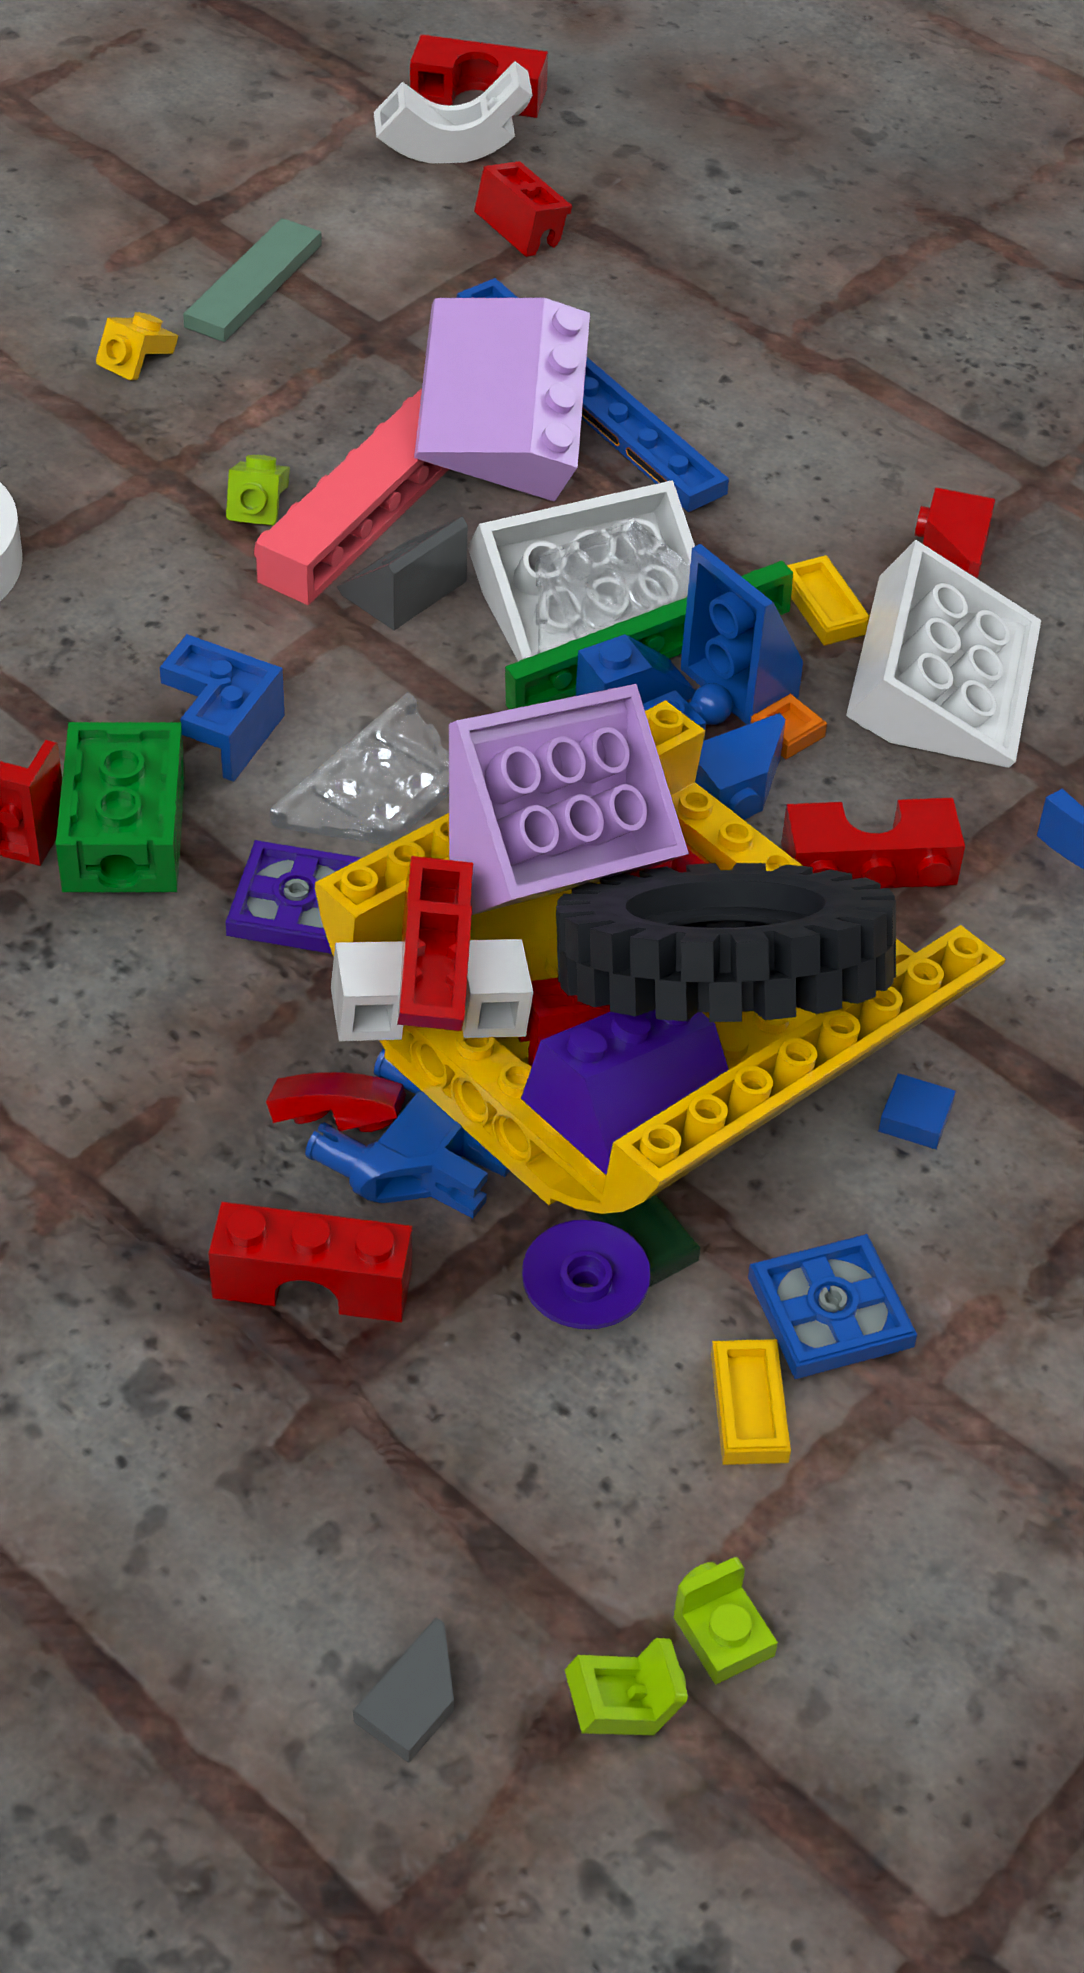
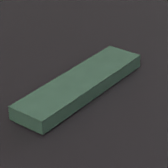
M281 218L183 313L184 328L225 342L322 245L321 231Z

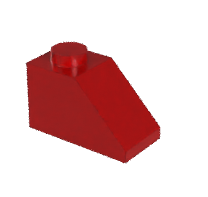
M935 487L931 506L920 507L915 536L923 537V544L978 579L988 540L995 499Z

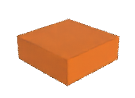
M791 693L751 716L750 724L778 713L785 718L781 756L786 760L826 735L827 722Z

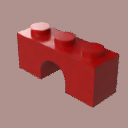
M421 34L410 60V88L433 103L452 106L456 96L462 92L470 90L486 91L516 61L528 71L532 97L527 107L519 116L537 118L547 90L548 51Z
M953 798L898 800L893 829L883 833H868L851 825L845 816L842 802L786 805L781 840L782 850L802 866L813 867V874L826 870L852 874V879L868 878L881 883V889L936 887L958 884L965 843Z
M221 1202L208 1253L212 1298L276 1306L281 1284L297 1280L309 1281L326 1287L336 1296L339 1315L402 1323L412 1274V1226Z

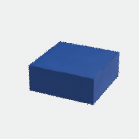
M898 1073L883 1110L878 1132L937 1150L953 1106L956 1090Z

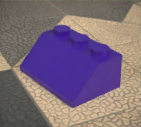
M656 1009L638 1016L609 1012L541 1040L521 1099L607 1175L614 1141L728 1071L729 1068L714 1022H709V1018L702 1012H698L688 1021L656 1019Z

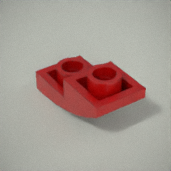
M319 1072L278 1078L266 1103L273 1123L293 1119L296 1124L310 1123L324 1117L329 1110H332L338 1131L358 1127L361 1132H372L388 1126L398 1117L406 1093L403 1084L385 1078L355 1073Z

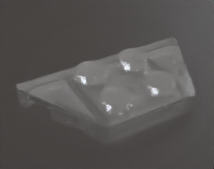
M633 518L541 553L536 561V586L538 588V602L536 603V625H538L537 654L687 597L690 564Z
M406 693L270 808L271 824L282 829L388 845L401 838L449 795V751L441 746V737L432 724L426 725L418 713V702L415 697Z

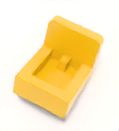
M135 312L133 318L107 317L96 363L128 380H137L145 354H173L179 335L162 328L163 321L146 313Z

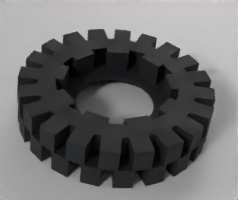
M716 863L686 865V872L684 873L668 867L639 870L640 877L622 873L600 879V884L587 882L572 888V894H563L557 900L558 982H560L561 989L568 996L577 995L579 1002L595 1008L610 1005V1012L638 1016L656 1009V1019L688 1021L698 1012H709V1022H742V1012L754 1011L764 1020L796 1017V1007L819 1014L842 1009V1001L855 1004L862 1003L876 997V991H886L894 983V978H896L895 895L889 888L881 889V883L868 878L852 879V874L826 870L813 874V867L783 865L773 871H766V863H736L732 870H720Z

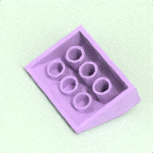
M435 298L431 307L414 458L555 502L578 467L590 313L547 298Z
M637 684L456 720L449 724V859L473 863L470 903L472 915L571 890L587 882L598 883L602 878L622 873H636L639 870L649 869L689 854Z

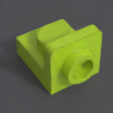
M733 1557L718 1565L714 1562L699 1565L683 1578L677 1589L673 1618L715 1685L774 1657L778 1644L742 1587L745 1568L738 1557Z

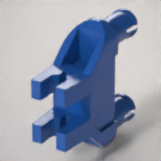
M382 1049L374 1066V1075L401 1083L404 1089L416 1095L378 1142L376 1141L366 1146L334 1129L332 1125L323 1122L318 1126V1131L323 1133V1136L316 1131L312 1133L306 1147V1157L313 1161L316 1160L349 1178L353 1192L369 1201L390 1203L432 1197L474 1218L486 1203L487 1194L480 1190L487 1182L488 1173L462 1157L503 1177H506L510 1170L384 1057L385 1049Z

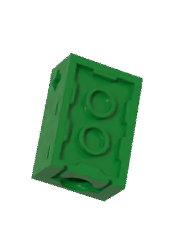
M68 722L56 837V851L62 892L178 891L185 781L181 722Z

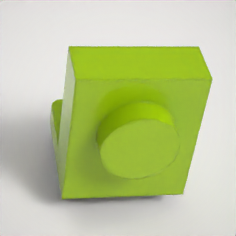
M247 455L246 462L240 461L230 468L226 518L230 521L274 525L278 521L280 493L289 486L290 467L276 465V458L272 456Z
M655 1638L638 1657L577 1655L564 1669L582 1734L655 1735L688 1699L685 1675L678 1664L672 1641L669 1638Z

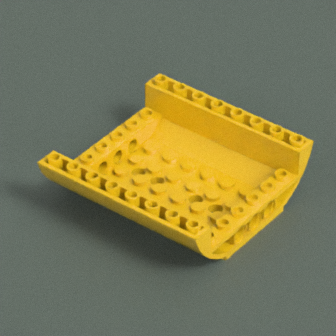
M666 700L645 711L685 842L711 863H716L720 870H732L736 863H766V871H773L783 865L802 866L695 783L705 730ZM449 813L315 882L321 921L333 957L335 943L403 941L402 928L406 879L411 856L450 860ZM572 889L472 915L470 940L522 939L531 981L558 978L556 906L557 900L563 894H572ZM962 925L957 926L916 953L896 938V978H894V983L886 991H876V997L859 1004L842 1001V1009L819 1014L796 1007V1017L764 1020L754 1011L742 1012V1022H714L729 1070L614 1141L607 1175L521 1099L532 1067L528 1064V1046L530 1041L520 1043L518 1037L464 1038L463 1030L454 1031L407 1025L403 1026L402 1040L379 1041L385 1049L384 1057L454 1121L458 1122L464 1130L549 1206L559 1201L578 1210L599 1214L624 1212L645 1202L982 984L1005 964L1006 959ZM702 1012L709 1018V1012Z

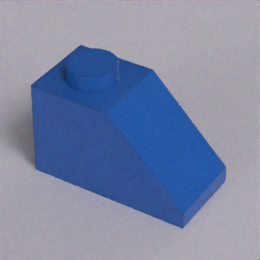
M626 634L578 650L576 696L637 684L642 704L674 690L687 701L692 699L695 692L694 688L668 657Z
M778 713L703 741L695 783L743 820L763 811L781 757L785 718Z

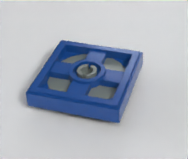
M868 1234L752 1263L749 1266L748 1279L794 1379L915 1347L917 1333Z

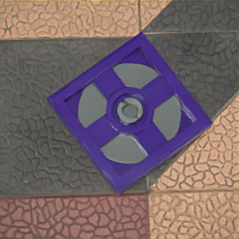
M255 840L225 922L226 936L332 954L321 921L315 882L361 859V857Z

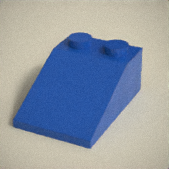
M698 544L692 548L680 669L700 686L717 683L727 688L733 699V709L731 712L748 725L751 722V716L790 693L798 699L803 660L774 602L703 545Z

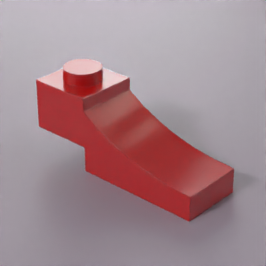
M411 856L406 879L402 966L397 1025L462 1031L465 1017L472 906H470L473 875L472 862Z

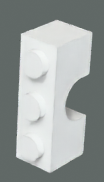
M522 939L470 940L465 1017L462 1027L464 1038L526 1037L533 988ZM403 941L335 943L331 992L339 1041L402 1040L404 1025H397Z

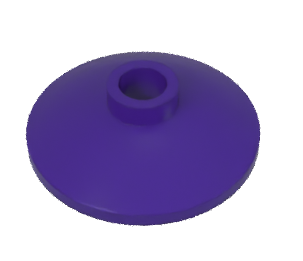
M573 1220L547 1229L532 1242L523 1260L522 1281L531 1303L550 1320L571 1328L600 1329L622 1322L641 1306L649 1289L650 1266L640 1244L622 1229L601 1221ZM587 1283L593 1287H580L578 1284Z

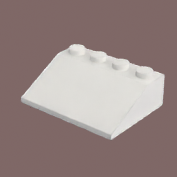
M672 480L480 523L471 539L468 550L483 596L514 655L520 661L687 597L691 553L695 545Z
M915 540L879 576L846 716L889 743L1009 768L1016 762L1041 620Z

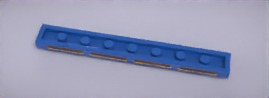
M496 278L457 293V298H518ZM586 357L581 418L655 484L673 480L681 506L687 512L728 494L729 478Z

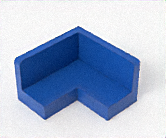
M188 634L185 635L160 666L162 684L198 696L180 719L182 735L220 748L222 776L224 779L234 782L285 716L283 668Z

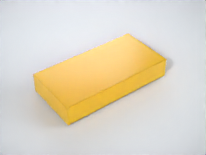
M827 555L787 565L793 572L791 599L824 646L866 634L870 615Z
M777 1339L712 1341L711 1361L723 1465L789 1463L791 1448Z

